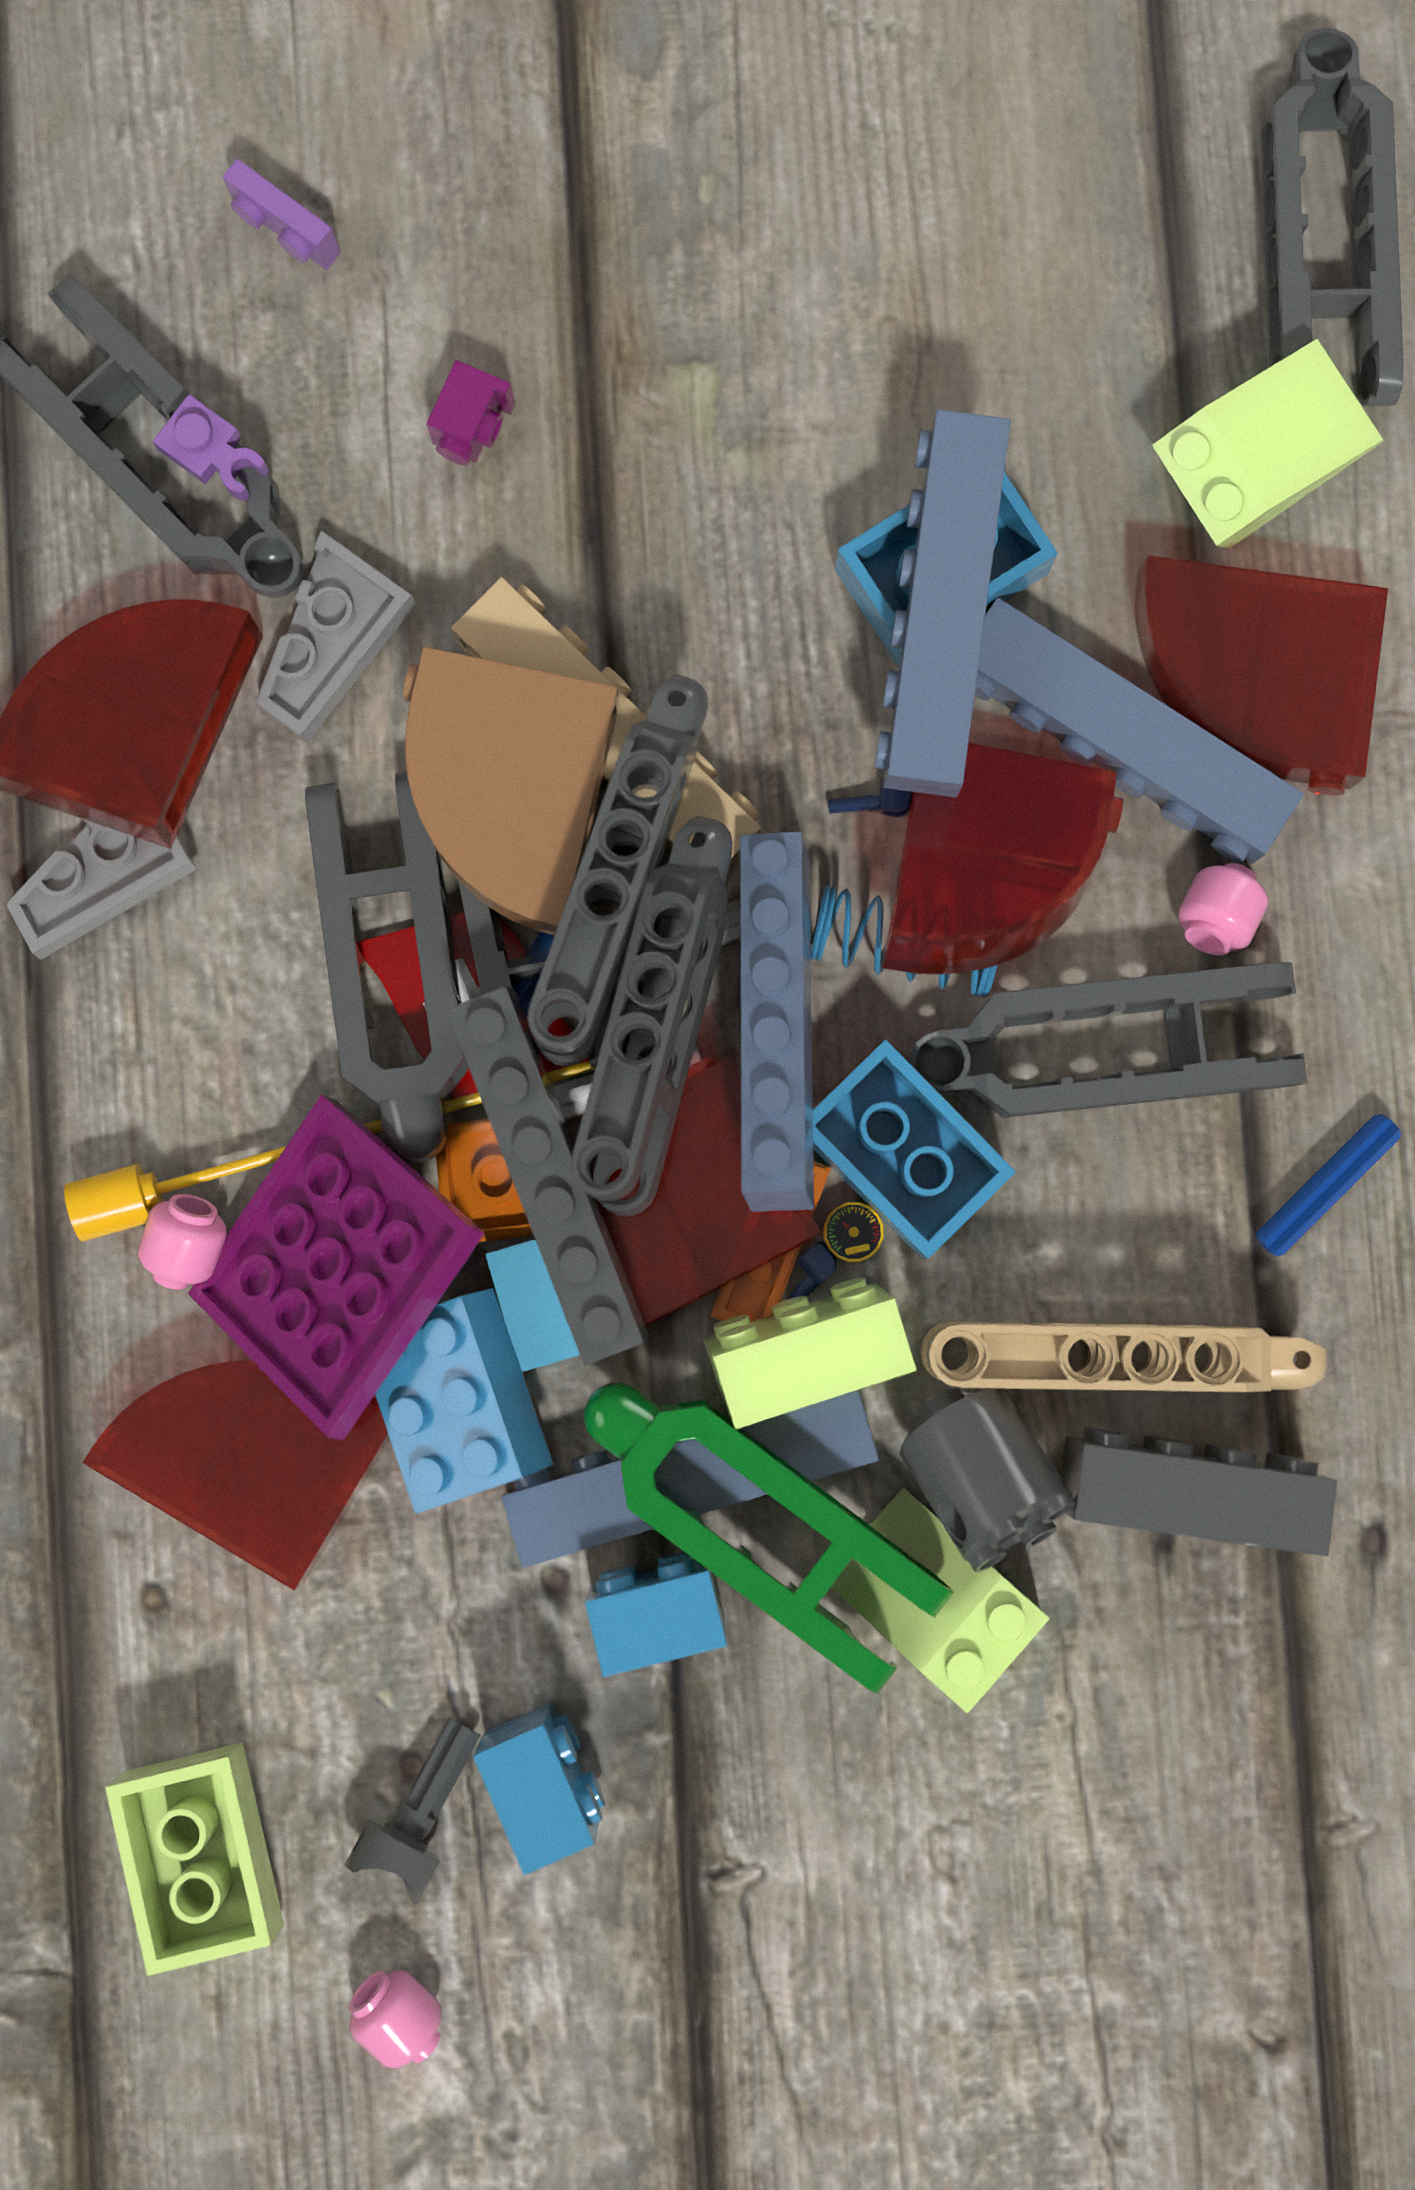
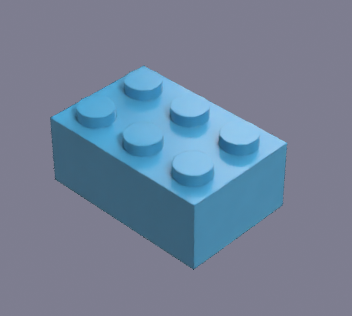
M1005 472L986 613L997 597L1006 601L1048 575L1058 555V552ZM909 505L840 547L837 552L834 569L898 668L900 666L902 648L891 647L893 623L896 609L907 611L910 588L899 587L904 549L915 550L918 528L907 527Z
M886 1039L813 1110V1149L921 1259H929L1016 1173L989 1143Z
M491 1288L463 1295L435 1305L375 1393L415 1514L521 1479L553 1465L494 1289Z

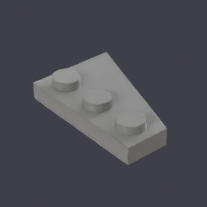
M320 531L314 547L317 555L308 579H302L296 594L295 601L298 605L286 635L280 636L255 702L265 713L306 743L314 736L417 604L410 593L323 531Z
M137 765L124 776L122 781L125 785L104 807L98 804L84 819V822L87 824L86 827L63 851H55L6 903L32 954L40 960L197 869L146 776Z

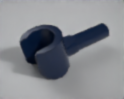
M883 778L880 796L867 795L828 799L829 813L868 810V812L877 811L885 816L900 818L910 811L914 792L883 788Z
M819 1241L796 1260L808 1276L796 1286L788 1299L800 1296L808 1297L817 1286L829 1278L836 1270L837 1258L828 1250L824 1242Z

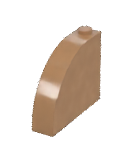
M423 646L419 665H409L403 690V699L410 702L405 733L407 777L421 822L441 859L452 874L475 897L514 922L533 930L555 935L590 838L619 708L618 687Z

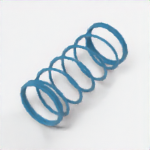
M829 884L825 886L811 947L812 961L816 959L819 962L822 959L828 935L842 900L845 897L842 963L845 968L849 967L877 903L878 915L874 971L877 975L881 974L903 919L909 910L910 932L906 978L910 983L916 976L937 921L942 915L939 987L942 990L947 985L963 940L974 922L975 945L970 991L973 997L975 995L976 997L982 996L984 999L989 995L1003 940L1004 927L1001 922L997 924L994 921L990 924L980 957V923L976 917L969 919L958 937L946 968L948 917L945 911L941 910L931 920L913 965L916 912L913 904L910 902L900 912L881 959L884 909L883 901L878 895L870 902L848 955L851 894L846 888L840 892L836 899V886L832 888Z

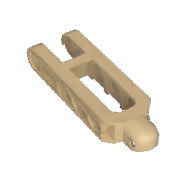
M947 1321L937 1323L929 1328L921 1338L918 1350L920 1363L929 1375L947 1385L959 1388L1207 1392L1299 1390L1316 1385L1323 1379L1327 1369L1325 1348L1304 1338L1269 1336L1262 1328L1246 1326ZM960 1337L966 1345V1359L958 1368L947 1370L942 1363V1348L950 1339ZM1082 1340L1088 1350L1087 1361L1082 1368L1073 1371L1068 1361L1069 1350L1075 1342ZM1143 1341L1148 1349V1361L1141 1370L1136 1372L1131 1360L1132 1351L1137 1344ZM1204 1343L1208 1348L1209 1359L1205 1368L1199 1371L1195 1364V1354L1200 1345ZM1296 1354V1355H1297V1361H1296V1363L1294 1364V1362H1293V1357H1294V1355Z

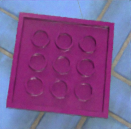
M321 1094L227 1234L211 1277L202 1283L194 1284L188 1294L327 1437L344 1440L485 1233L337 1100Z

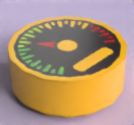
M847 1202L835 1207L827 1216L823 1225V1240L828 1250L836 1258L846 1262H861L872 1257L880 1248L884 1238L883 1224L879 1215L870 1206L860 1202Z

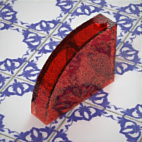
M1148 555L1137 573L1135 594L1136 630L1148 673L1165 704L1282 780L1307 783L1309 792L1321 795H1342L1345 793V789H1351L1365 778L1388 588Z
M169 599L145 602L103 615L78 628L59 641L24 676L0 716V791L171 849L264 637L250 612L217 602L194 599Z
M968 742L963 786L956 798L913 792L882 968L916 974L943 975L966 973L1010 961L1029 952L1053 935L1068 920L1085 895L1105 846L1108 833L1115 834L1117 832L1123 809V798L1114 796L1117 772Z
M713 1055L689 1067L659 1186L652 1204L639 1214L618 1216L605 1209L597 1200L646 1327L823 1235L811 1210L752 1212L742 1194L741 1076L729 1057L718 1062L716 1056ZM622 1168L617 1169L611 1175L608 1183L613 1182L619 1177ZM639 1177L632 1191L625 1197L617 1200L632 1198L640 1188L641 1178Z
M239 1359L203 1366L179 1374L158 1384L138 1397L102 1432L84 1459L83 1464L295 1591L307 1580L390 1441V1437L375 1395L344 1440L329 1438L252 1359Z

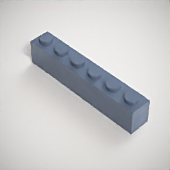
M937 409L932 429H920L915 467L926 468L923 490L912 489L907 527L918 528L915 550L904 549L899 578V587L910 588L907 611L896 609L891 637V647L902 648L899 671H887L883 697V707L894 709L891 732L879 731L874 768L885 769L883 788L956 798L963 786L1011 419Z
M997 597L985 615L975 697L984 701H989L991 697L1011 709L1009 716L1021 727L1033 733H1039L1041 729L1061 741L1060 749L1074 761L1086 766L1093 762L1112 774L1110 781L1122 792L1135 798H1141L1142 795H1145L1163 807L1160 811L1163 817L1175 826L1187 831H1191L1193 827L1213 839L1211 846L1223 857L1236 863H1242L1246 860L1253 864L1267 853L1304 796V793Z
M802 831L740 835L742 1194L752 1212L814 1209L810 859Z
M858 1390L741 1427L811 1481L879 1461ZM695 1439L676 1442L654 1471L655 1485L661 1493L684 1510L689 1511L690 1508H693L699 1514L767 1495L762 1489ZM606 1449L572 1459L573 1471L550 1477L546 1467L513 1481L515 1488L506 1490L501 1498L522 1568L654 1529L627 1509L620 1459L617 1457L609 1459Z

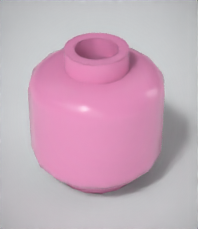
M1228 863L1224 866H1209L1196 874L1180 906L1178 919L1182 929L1185 931L1186 940L1193 947L1209 955L1224 956L1229 952L1240 951L1251 943L1266 912L1269 900L1264 888L1257 881L1256 875L1247 867L1236 863Z
M188 1194L174 1195L170 1200L162 1201L150 1210L140 1241L138 1258L144 1268L153 1274V1279L164 1287L184 1289L188 1284L202 1283L211 1277L226 1239V1225L217 1214L216 1207L209 1201Z
M392 1970L388 1973L384 1971L373 1973L358 1987L352 1996L348 2008L351 2013L349 2030L353 2038L383 2066L399 2068L411 2061L416 2064L420 2063L436 2048L440 2040V2032L437 2029L441 2022L442 2007L436 1997L409 1972L405 1970Z

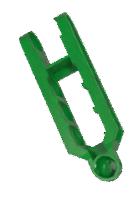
M614 1382L600 1386L589 1396L584 1407V1424L587 1432L598 1444L621 1460L627 1509L854 1680L878 1694L898 1667L892 1661L890 1663L884 1661L864 1646L853 1635L850 1626L819 1604L821 1599L852 1558L934 1618L954 1593L952 1588L742 1428L735 1429L729 1418L705 1400L699 1399L658 1406L636 1388L625 1383ZM695 1439L831 1541L830 1545L798 1587L791 1582L788 1586L783 1585L753 1560L749 1550L742 1545L736 1549L703 1523L701 1514L693 1508H690L689 1511L684 1510L656 1488L654 1471L676 1442Z

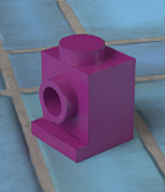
M455 360L426 423L432 443L436 445V451L444 458L459 465L467 466L470 460L476 463L483 446L491 448L499 435L503 423V414L499 413V411L501 410L510 415L513 411L515 401L511 383Z

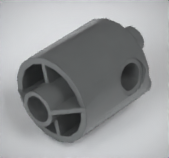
M959 1387L944 1391L928 1401L920 1409L901 1445L900 1456L961 1556L969 1562L975 1573L987 1570L997 1564L1006 1556L1005 1549L1022 1541L1025 1548H1031L1049 1538L1057 1531L1053 1521L1065 1515L1076 1504L1068 1487L1003 1388H986L975 1393L962 1392Z

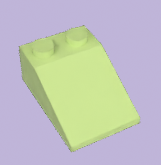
M1316 339L1208 404L1155 442L1152 447L1216 546L1230 549L1384 442V439L1321 342Z
M902 1486L869 1525L932 1571L950 1586L954 1593L934 1618L853 1558L831 1587L922 1674L968 1714L1050 1618L993 1566L982 1572L975 1573L969 1562L961 1556L939 1518Z

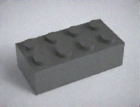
M1084 1427L1083 1438L1066 1435L1061 1478L1076 1503L1066 1513L1073 1520L1328 1556L1337 1480L1318 1474L1319 1463L1306 1461L1301 1457L1266 1453L1265 1464L1256 1463L1257 1454L1243 1452L1242 1449L1212 1444L1205 1445L1204 1455L1193 1454L1194 1445L1182 1443V1441L1148 1435H1145L1144 1446L1131 1445L1132 1436L1123 1435L1118 1431Z

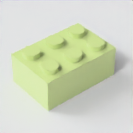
M855 1278L832 1286L830 1288L832 1296L808 1303L806 1296H800L777 1303L772 1306L774 1315L750 1322L748 1315H740L716 1323L713 1326L715 1334L705 1336L703 1340L723 1405L735 1429L917 1371L895 1298L876 1282L867 1284L865 1278Z
M243 1742L124 1771L105 1787L147 1976L270 1946L283 1928L284 1921Z

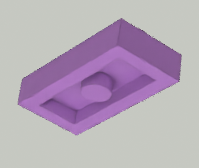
M236 159L223 175L225 184L233 199L230 206L242 220L256 229H259L264 224L279 235L277 238L278 243L296 260L306 263L310 258L326 271L341 253L332 227L239 159Z

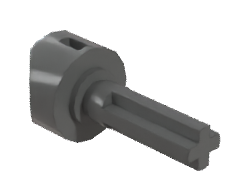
M448 1718L396 1816L395 1824L392 1825L386 1822L383 1826L368 1820L344 1866L353 1873L365 1869H382L397 1874L406 1885L408 1897L413 1904L417 1905L441 1860L438 1856L427 1850L429 1845L422 1840L429 1834L481 1734Z

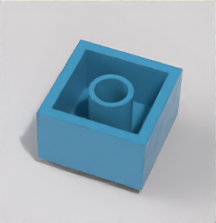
M684 1551L659 1558V1565L654 1570L636 1574L634 1565H626L599 1573L600 1580L590 1586L585 1599V1606L602 1676L606 1677L726 1647V1624L713 1573Z
M552 1702L485 1731L473 1754L477 1768L524 1876L594 1845L599 1822L603 1820L600 1808L606 1806L601 1788L593 1772L589 1771L582 1774L575 1751L581 1749V1745L568 1714L558 1717Z

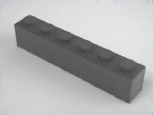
M504 986L448 1008V1015L584 1366L644 1343L649 1338V1334L596 1198L588 1195L575 1182L572 1174L571 1163L575 1143L516 991Z

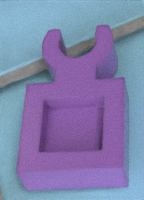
M188 394L152 441L157 450L205 485L216 471L220 473L221 480L229 493L240 500L246 501L250 494L244 485L236 481L238 471L244 467H252L264 476L269 471L264 460L256 451L249 448L234 449L242 438L238 429L190 394Z

